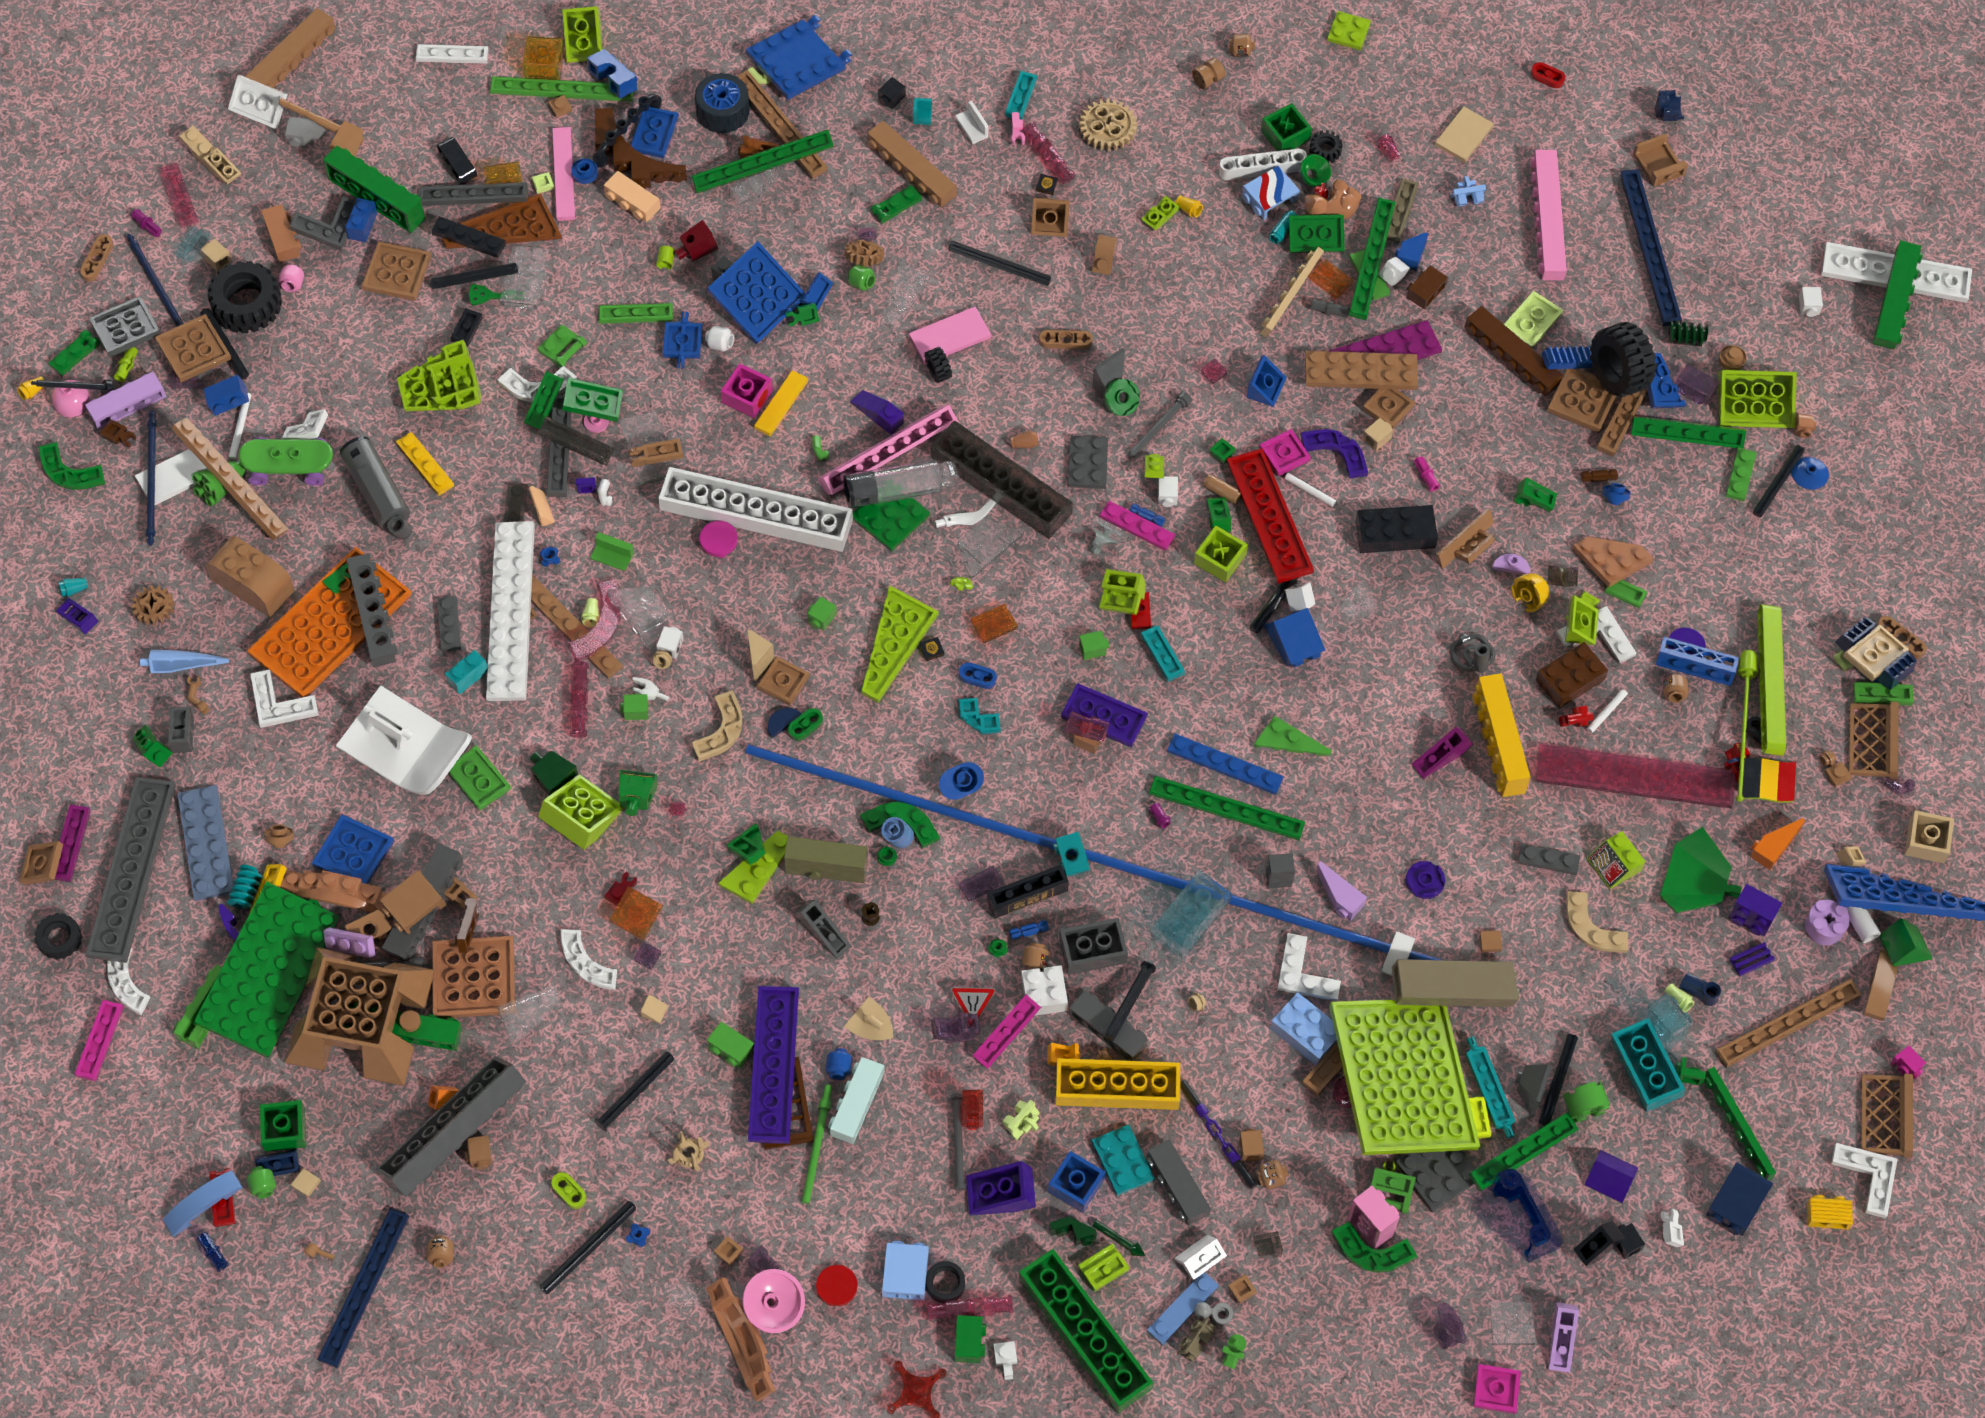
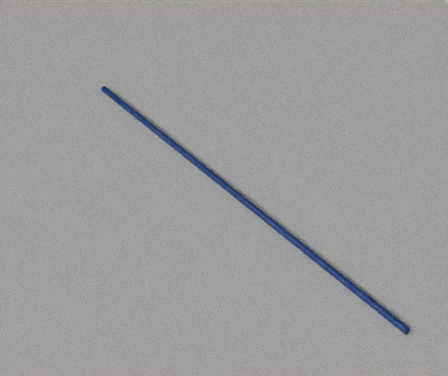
M748 744L746 748V754L1055 850L1054 844L1057 843L1055 839ZM1085 849L1088 860L1384 953H1388L1391 944ZM1070 850L1067 852V854L1077 856L1075 850ZM1412 950L1408 957V960H1441Z

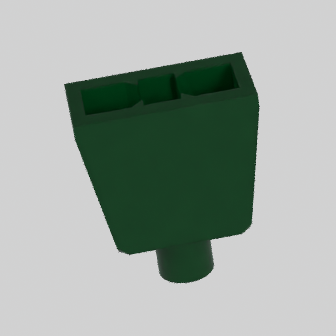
M536 751L530 757V761L535 764L531 768L532 774L548 796L578 775L577 766L554 751H549L545 756Z

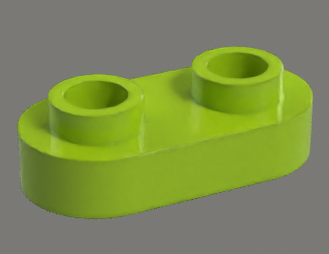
M560 1172L552 1178L551 1184L554 1192L570 1208L580 1209L585 1205L587 1200L585 1191L569 1174ZM565 1182L566 1186L561 1188L559 1183ZM578 1196L580 1197V1200L578 1202H574L572 1200L573 1197Z

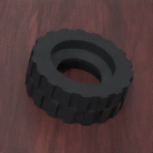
M55 913L42 919L34 933V939L39 950L50 959L58 960L71 956L78 950V946L81 945L82 934L77 922L71 916L63 913ZM56 928H64L68 932L67 941L58 946L51 944L48 938L50 932Z

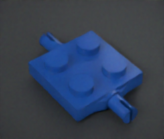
M684 311L681 312V321L665 322L663 358H677V368L679 369L680 364L681 369L685 367V359H700L703 324L689 322V312L687 311L685 313Z

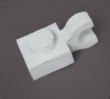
M1670 1209V1217L1667 1212L1662 1211L1661 1219L1665 1222L1663 1223L1665 1243L1674 1247L1684 1246L1682 1225L1678 1224V1211Z
M1015 1341L993 1344L996 1367L1003 1366L1005 1380L1013 1379L1012 1364H1017Z

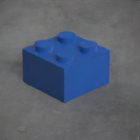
M1070 1151L1049 1182L1048 1193L1084 1213L1104 1182L1106 1172Z

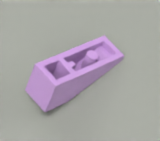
M1320 861L1316 872L1337 914L1341 918H1347L1351 921L1365 906L1367 897Z
M1559 1302L1555 1304L1549 1370L1570 1373L1579 1316L1577 1305Z

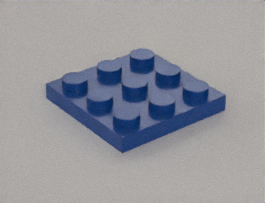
M342 814L314 858L312 866L322 871L359 878L362 880V883L369 884L395 840L389 835Z

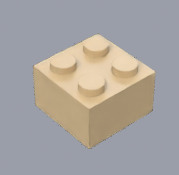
M1915 810L1909 819L1905 855L1944 864L1950 854L1954 818Z

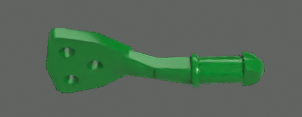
M472 284L469 292L472 306L484 304L490 299L510 302L525 301L528 298V295L523 292L496 293L478 284Z

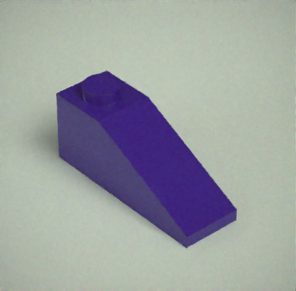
M862 390L850 401L852 405L890 435L904 424V413L891 402Z

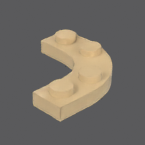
M733 690L715 696V701L722 715L721 727L712 735L692 742V747L699 762L727 751L740 736L743 724L742 712Z
M1568 891L1567 919L1573 933L1584 944L1596 950L1627 953L1628 932L1607 931L1595 926L1588 915V893Z

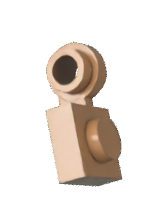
M1826 750L1822 752V755H1820L1821 762L1824 766L1829 765V768L1825 769L1824 772L1835 788L1853 778L1843 762L1834 763L1836 756L1832 751Z

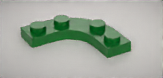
M57 442L38 446L44 471L48 478L58 486L71 490H82L106 484L101 465L85 469H71L62 463Z
M885 803L860 814V818L869 833L881 828L887 819L898 817L912 828L922 848L940 840L927 815L917 807L907 803Z
M1350 1221L1331 1231L1345 1257L1354 1265L1366 1271L1377 1273L1389 1272L1417 1259V1254L1408 1239L1389 1248L1379 1250L1366 1246L1359 1238Z

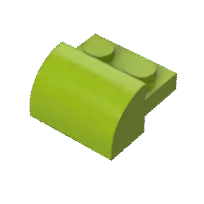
M1106 569L1101 586L1104 590L1099 608L1105 611L1137 615L1140 600H1144L1145 580L1143 575Z

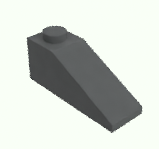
M808 900L794 912L802 925L836 959L852 947L816 900Z

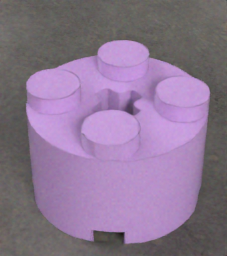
M1833 900L1817 901L1805 920V930L1811 939L1820 945H1832L1838 942L1849 926L1850 919L1847 907L1839 906L1838 902Z

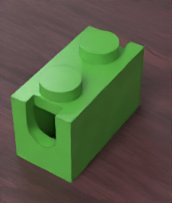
M722 1021L707 1039L709 1043L708 1050L715 1056L721 1055L724 1057L725 1062L731 1067L736 1065L741 1069L754 1052V1043Z

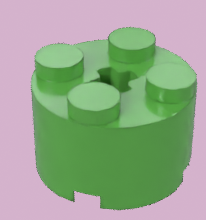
M1601 1081L1598 1084L1591 1082L1574 1088L1575 1093L1571 1095L1569 1091L1563 1094L1570 1116L1575 1120V1123L1587 1120V1116L1594 1114V1117L1606 1113V1110L1610 1109V1102Z

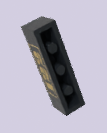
M1058 865L987 892V903L994 919L1067 892L1069 881L1062 866Z

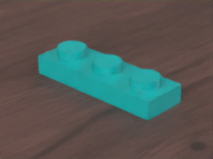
M1020 71L1005 111V117L1012 118V113L1019 112V119H1023L1038 80V75Z
M1159 625L1141 632L1143 641L1167 682L1185 675L1183 666Z

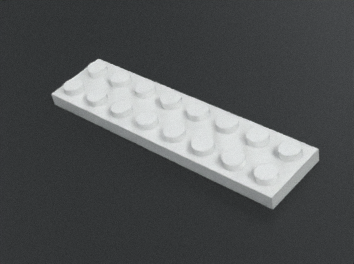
M1827 242L1821 276L1886 288L1894 254ZM1921 260L1920 264L1917 263L1916 269H1919L1917 279H1913L1912 285H1915L1913 293L1968 302L1972 269Z

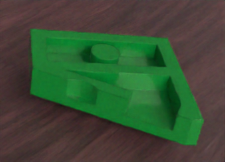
M756 823L726 845L729 852L749 865L757 862L766 854L760 829Z

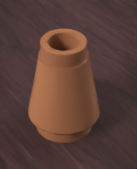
M1030 430L1011 437L1012 448H1034L1039 446L1037 431L1032 432Z

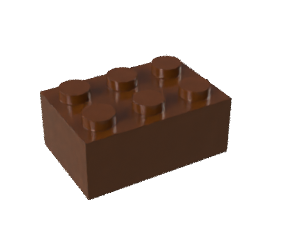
M1583 642L1540 669L1536 681L1560 709L1606 679L1608 669L1588 645Z

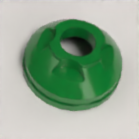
M1312 154L1303 159L1299 167V173L1306 184L1316 187L1329 181L1331 168L1325 158ZM1308 170H1312L1315 173L1314 179L1307 175Z

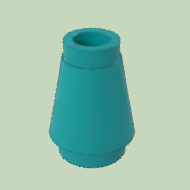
M85 577L62 579V581L58 582L61 596H67L68 598L88 589V584Z

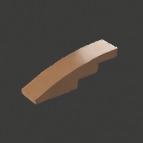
M1884 950L1879 952L1863 1013L1865 1016L1880 1021L1885 1019L1898 966L1893 967L1887 952Z

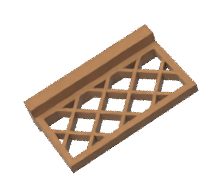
M1890 702V705L1850 703L1849 772L1851 775L1889 777V779L1897 780L1899 702ZM1854 709L1863 710L1866 715L1859 719L1854 715ZM1877 710L1886 711V716L1879 720L1874 713ZM1869 717L1876 722L1871 728L1863 723ZM1859 725L1867 731L1860 737L1854 732V729ZM1879 726L1886 731L1881 737L1873 732ZM1869 734L1876 739L1870 746L1863 740ZM1859 742L1866 748L1861 754L1854 750V746ZM1879 743L1885 747V751L1880 755L1873 749ZM1869 751L1876 757L1871 763H1868L1863 758ZM1858 760L1866 765L1862 770H1853V764ZM1881 761L1885 765V771L1876 770L1873 765Z
M1862 1074V1150L1883 1155H1903L1904 1158H1912L1913 1074H1904V1076ZM1866 1080L1875 1081L1879 1087L1874 1092H1871L1866 1087ZM1890 1082H1899V1089L1895 1093H1892L1886 1087ZM1882 1089L1890 1095L1884 1102L1876 1096ZM1871 1098L1880 1105L1873 1112L1866 1106V1102ZM1892 1099L1899 1104V1108L1894 1113L1886 1106ZM1882 1108L1890 1114L1884 1121L1875 1115ZM1871 1117L1880 1124L1873 1131L1866 1125V1121ZM1892 1118L1899 1123V1128L1894 1132L1886 1125ZM1882 1127L1890 1134L1884 1141L1875 1134ZM1871 1136L1880 1143L1876 1148H1866V1141ZM1894 1137L1899 1142V1149H1890L1886 1143Z

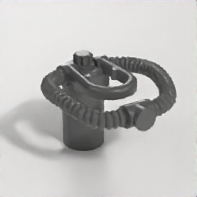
M1477 633L1460 634L1459 639L1455 640L1450 647L1453 663L1463 671L1485 672L1495 659V651L1492 645L1484 636ZM1472 639L1480 640L1481 644L1476 646L1469 645L1463 650V657L1470 666L1461 664L1456 655V647ZM1469 650H1474V659L1472 660L1467 655Z

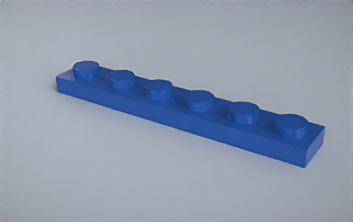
M1174 734L1167 749L1168 753L1274 795L1277 794L1284 778L1282 775L1178 734Z

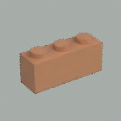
M282 204L261 210L279 263L299 257V250L302 248L299 239L294 238V235H297L296 232L289 230V221H291L289 211H285Z

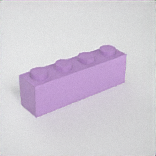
M151 372L133 382L126 383L116 390L108 392L98 399L91 400L85 406L99 430L104 428L110 419L116 422L165 398L166 394L155 373Z

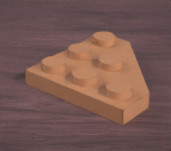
M1586 537L1575 543L1572 548L1608 587L1651 564L1654 559L1642 545L1594 537Z

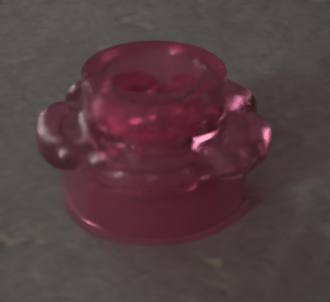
M684 802L670 803L668 812L672 813V816H684V812L688 809Z

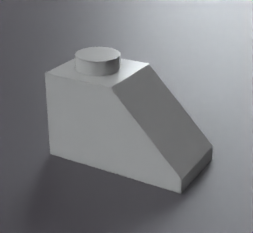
M289 117L285 132L287 144L294 147L306 146L325 135L327 129L310 119Z

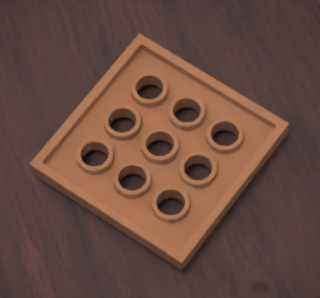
M514 936L472 938L467 953H459L458 944H455V940L432 941L433 969L435 970L433 976V1015L443 1019L516 1014ZM493 953L499 955L496 961H490L488 957ZM471 955L479 956L478 961L474 963L469 962L468 958ZM451 956L459 958L455 964H450L448 959ZM492 972L500 974L496 980L489 979V975ZM473 973L479 974V978L476 981H470L468 978ZM451 975H458V981L454 983L448 981ZM492 991L500 992L499 997L496 999L490 998L489 994ZM472 992L480 994L476 1000L469 999V995ZM453 993L459 995L456 1001H450L448 997Z

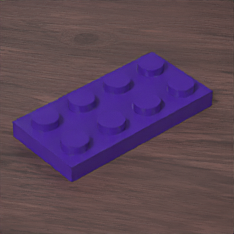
M1077 683L1061 713V718L1069 721L1070 717L1088 723L1106 726L1103 736L1132 748L1148 717V713Z

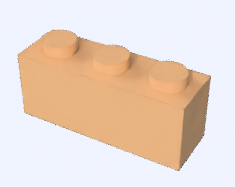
M619 171L604 184L606 198L617 202L623 210L632 212L638 220L642 219L647 223L661 208L659 198Z

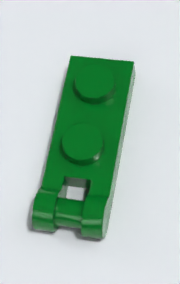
M910 185L880 204L873 205L870 211L877 215L878 220L883 224L920 202L922 196Z
M84 330L75 341L48 364L59 375L63 376L99 346L100 341L96 337H92L90 332Z

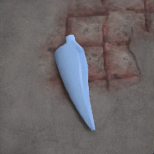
M150 650L149 658L140 659V666H150L151 673H172L196 667L229 663L227 658L178 650Z

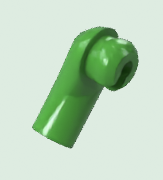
M818 435L813 436L812 449L819 461L828 460V451H822L821 437Z

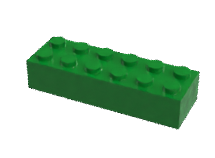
M337 145L323 159L329 181L355 198L374 201L378 213L409 233H412L425 220L421 198L417 194L410 193L403 185H398L389 176L379 173L375 167H370L359 157L356 158L346 148L342 149Z

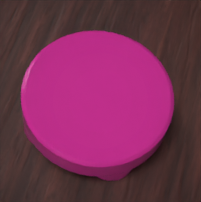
M725 521L710 522L700 532V546L707 554L724 558L737 546L738 536L736 529Z

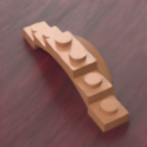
M286 870L280 888L299 897L370 913L384 906L380 900L388 894L387 892H382L381 887L362 883V880L359 878L324 870L322 874L304 870L303 874Z
M720 1278L706 1288L711 1299V1306L746 1386L750 1389L754 1400L761 1401L776 1391L769 1377L772 1371L765 1357L768 1352L758 1329L747 1319L740 1298L734 1297L727 1279Z

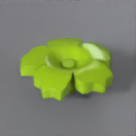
M955 577L950 581L951 586H955L960 591H963L964 588L967 590H972L973 588L972 580L968 578Z

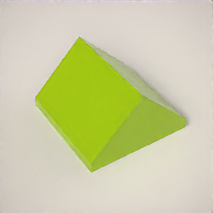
M1575 595L1571 597L1568 607L1565 642L1576 644L1585 642L1587 645H1596L1599 610Z

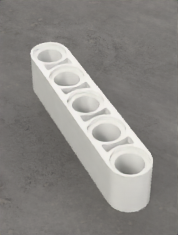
M1302 149L1225 157L1220 161L1219 176L1224 180L1258 177L1276 166H1279L1284 173L1299 172L1300 164L1307 157V154Z

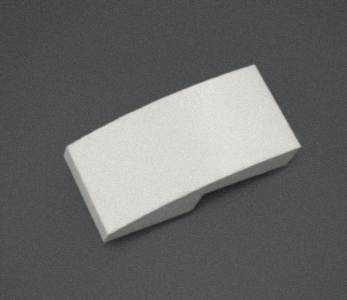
M1396 931L1381 972L1393 976L1392 966L1398 959L1408 960L1415 938Z

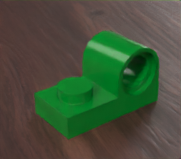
M1526 477L1518 483L1514 501L1519 505L1521 503L1524 504L1523 506L1535 504L1550 512L1554 509L1557 493Z
M1226 497L1207 499L1210 528L1213 530L1215 526H1218L1224 531L1231 533V515Z

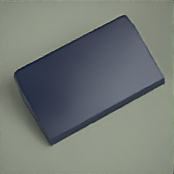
M297 1149L255 1157L256 1167L263 1166V1168L270 1169L274 1176L300 1171Z

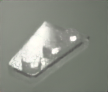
M555 985L497 1007L511 1045L519 1041L562 1004Z

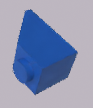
M1425 232L1403 241L1401 248L1396 249L1394 257H1397L1410 267V270L1417 271L1429 233Z

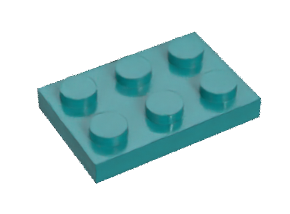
M1129 1124L1092 1139L1091 1142L1117 1196L1155 1180Z

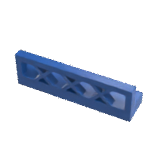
M1663 637L1656 665L1731 686L1739 657ZM1667 644L1674 646L1675 649L1672 650L1665 648V645ZM1685 651H1692L1694 655L1687 654ZM1704 656H1710L1713 660H1708ZM1723 661L1731 662L1733 666L1726 665Z

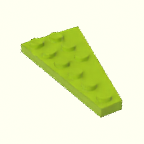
M889 585L873 652L871 653L869 667L862 688V695L877 703L880 702L938 617L939 611Z

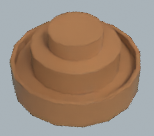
M1736 345L1725 346L1719 354V363L1726 370H1740L1744 367L1747 360L1745 351Z
M282 824L273 825L264 831V840L275 848H283L294 839L293 829Z

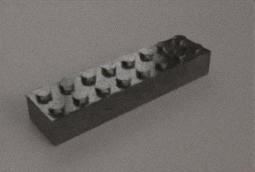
M955 420L931 445V457L1047 539H1050L1072 515V501Z

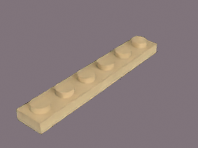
M1318 247L1314 252L1310 251L1305 258L1306 264H1301L1296 271L1298 276L1290 280L1287 285L1290 288L1288 291L1284 290L1280 295L1279 300L1281 302L1279 305L1275 304L1270 311L1272 315L1270 318H1265L1261 324L1263 329L1259 334L1267 337L1273 330L1324 250Z

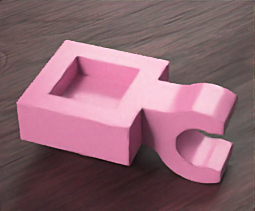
M1019 112L1012 113V145H1015L1016 139H1020L1022 145H1024L1025 135L1020 132V130H1023V119H1019Z

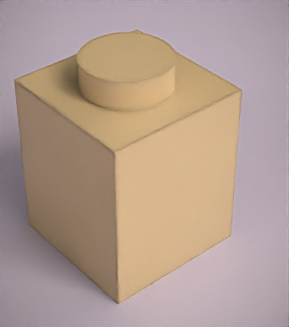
M216 239L205 244L201 249L203 259L217 272L232 261L229 251Z
M1379 418L1364 431L1363 440L1377 451L1392 438L1393 429L1388 422H1384Z

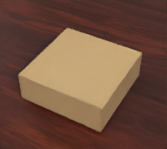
M303 1168L292 1182L291 1187L309 1198L321 1180Z

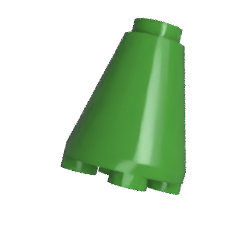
M240 461L228 462L243 477L246 471ZM207 468L197 470L191 474L195 486L193 487L194 494L197 497H202L209 507L217 504L228 493L226 488Z

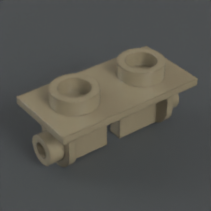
M1208 1318L1196 1320L1191 1326L1192 1332L1190 1335L1185 1337L1179 1345L1180 1350L1178 1354H1187L1185 1358L1190 1362L1196 1360L1204 1349L1198 1342L1202 1341L1204 1344H1207L1215 1332V1326L1211 1323L1207 1324Z

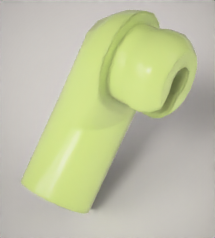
M754 67L748 69L759 84L768 85L771 83L765 74H759Z

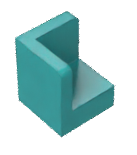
M914 98L913 124L931 125L932 99Z

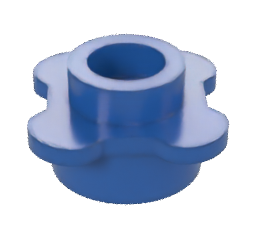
M547 547L541 550V564L545 567L549 564H559L558 549Z
M632 1224L630 1227L631 1232L626 1236L627 1242L639 1247L645 1246L647 1236L650 1235L649 1228H642L638 1224Z

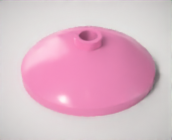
M768 1269L756 1274L747 1283L743 1292L742 1305L747 1319L754 1327L766 1333H780L792 1328L800 1320L805 1307V1296L800 1283L790 1273L779 1269ZM768 1299L773 1300V1306L767 1304Z

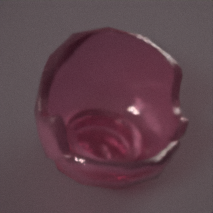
M1345 1075L1333 1082L1332 1097L1335 1104L1339 1107L1351 1108L1350 1097L1343 1098L1349 1095Z

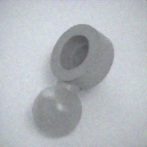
M1199 1302L1194 1308V1313L1198 1318L1205 1319L1211 1316L1214 1323L1220 1326L1229 1324L1233 1318V1310L1226 1303H1219L1214 1308H1211L1208 1303ZM1223 1312L1226 1317L1222 1319L1218 1316V1313Z

